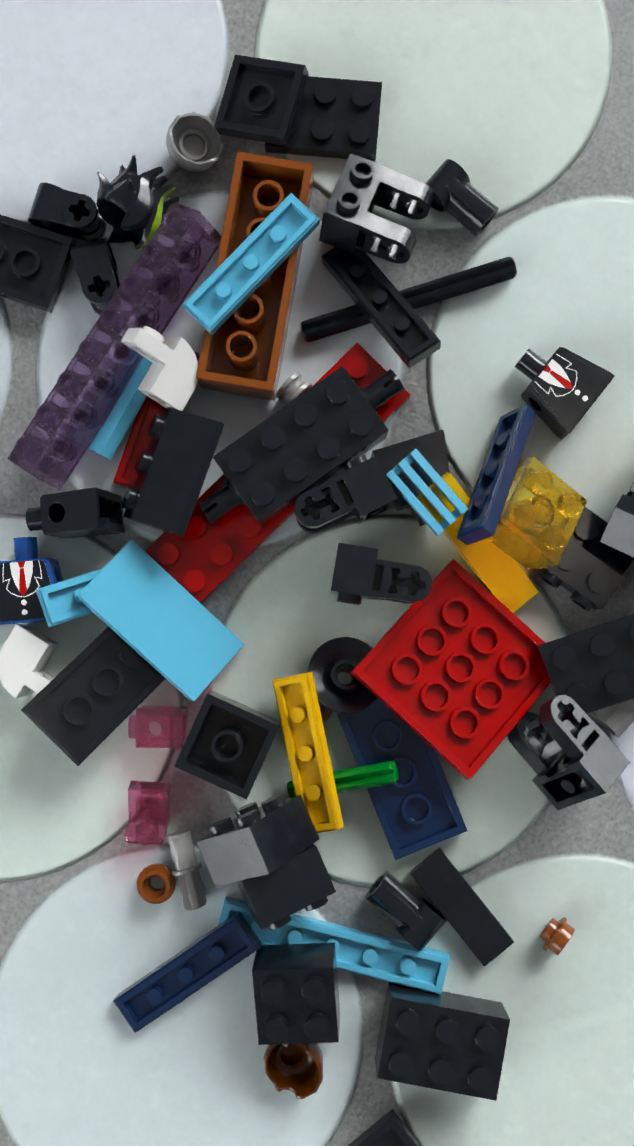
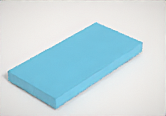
M132 539L76 596L190 702H194L244 645Z

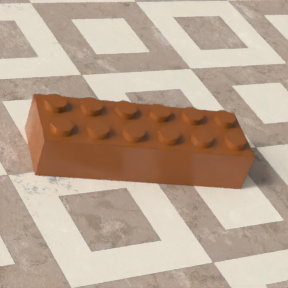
M237 151L216 269L290 193L309 209L314 185L313 164ZM303 242L213 335L204 330L196 379H198L202 389L275 401Z

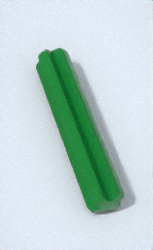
M394 761L333 771L337 794L394 784L399 780L398 768ZM292 780L287 783L289 798L295 796Z

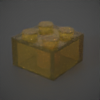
M534 456L520 459L495 534L487 539L527 570L558 566L587 500Z

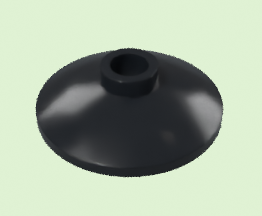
M339 637L325 642L315 651L310 660L308 672H313L320 704L331 711L350 714L362 711L375 702L377 697L350 673L372 649L371 646L356 638ZM341 672L348 673L351 677V682L349 684L340 683L338 674Z

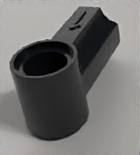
M446 159L426 182L435 195L431 207L438 212L444 213L447 211L475 236L482 233L498 212L499 208L470 184L468 174L455 161Z
M388 871L379 876L366 894V900L396 925L395 928L399 934L419 951L424 949L447 921L429 901L421 896L419 898L416 897Z

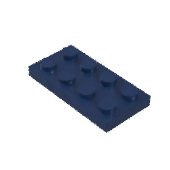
M377 698L369 707L356 713H337L358 767L387 761H394L397 765L398 781L394 784L367 788L395 860L467 831L435 750L381 700Z

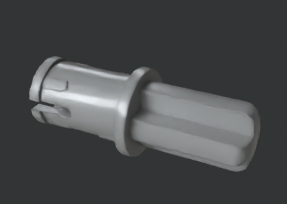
M186 829L171 833L166 837L169 841L175 868L171 872L173 876H177L183 906L186 910H196L206 905V896L199 871L202 868V863L197 862L190 835L191 831Z

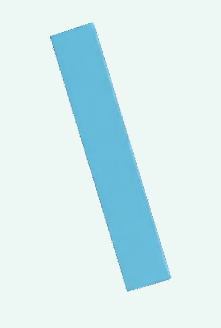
M225 897L218 925L240 911L262 942V945L335 943L337 969L439 995L442 994L450 960L449 952L424 947L422 951H419L406 941L294 913L290 915L292 919L286 925L274 930H269L268 927L261 930L251 916L245 901Z

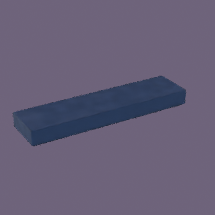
M528 404L501 416L467 506L468 510L465 512L457 534V538L466 545L492 537L495 534L536 415V411Z
M239 911L119 993L113 1002L136 1033L260 949L262 942Z

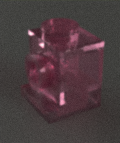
M140 706L136 708V715H130L128 735L129 738H136L135 748H183L187 733V707ZM152 721H157L161 724L162 731L160 735H153L149 731V724Z

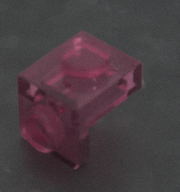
M130 782L128 788L129 823L125 832L126 843L141 845L164 844L170 822V783Z

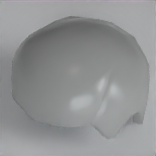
M195 112L178 115L169 126L166 136L168 153L180 169L190 173H202L217 163L224 143L221 135L214 127L215 124L209 117Z

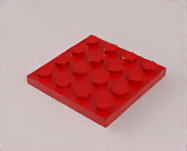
M454 559L432 581V589L429 595L421 601L413 602L350 672L465 779H471L550 685L548 674L537 647L545 642Z

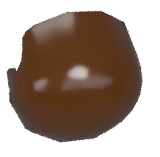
M318 1043L268 1045L263 1058L265 1074L275 1085L277 1091L290 1090L294 1092L298 1100L317 1092L323 1081V1054Z

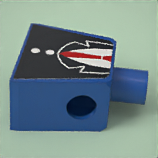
M37 537L14 538L15 560L0 561V625L46 621L36 590L63 581L59 562L52 558H38Z

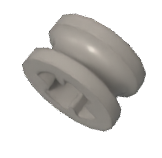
M297 371L283 383L277 391L276 397L279 400L285 399L287 405L312 387V383L310 381H302V374Z

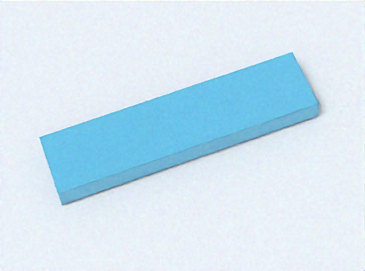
M290 193L182 304L183 309L206 331L213 335L320 225V219L297 197Z

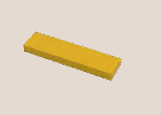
M446 472L441 478L467 507L470 498L453 475ZM433 484L429 486L450 513L453 512L455 509ZM422 493L417 496L428 512L440 523L443 517ZM465 513L462 514L443 532L485 588L512 613L516 612L539 591L496 533L492 537L469 545L460 541L457 538V534Z
M313 672L273 679L272 682L295 796L301 795L317 833L340 830L344 827Z

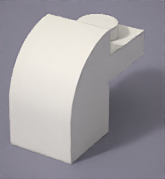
M144 326L143 329L128 328L121 342L152 362L137 390L166 409L173 408L183 411L198 382V379H196L198 361L192 347L182 337H167L164 342L165 337L148 326Z
M16 624L0 651V680L4 688L15 698L27 696L30 690H33L32 697L34 698L55 678L43 669L59 644L27 624Z

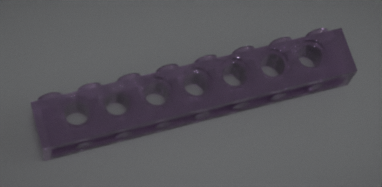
M175 202L165 214L158 229L144 246L139 258L129 273L123 278L120 287L108 305L102 310L99 319L85 340L80 344L78 351L65 371L59 376L57 383L44 403L38 408L31 423L15 443L12 452L7 458L8 460L60 492L109 417L144 358L121 342L128 328L143 329L144 326H148L162 335L220 246L222 236L200 211Z

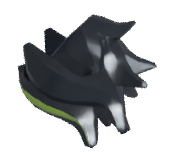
M133 155L128 167L125 169L121 165L118 176L111 183L103 174L97 172L99 189L96 205L101 217L113 227V231L108 239L109 243L133 242L136 250L151 247L161 237L168 207L179 203V197L167 196L176 189L175 185L169 184L161 187L168 181L165 176L156 178L164 171L163 167H157L137 175L136 156Z

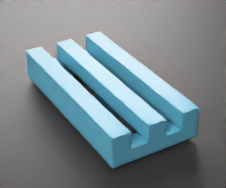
M417 449L412 451L386 474L389 482L436 536L468 510L466 505ZM412 462L420 468L455 509L453 512L450 513L410 466ZM402 471L443 517L440 523L434 519L397 475Z

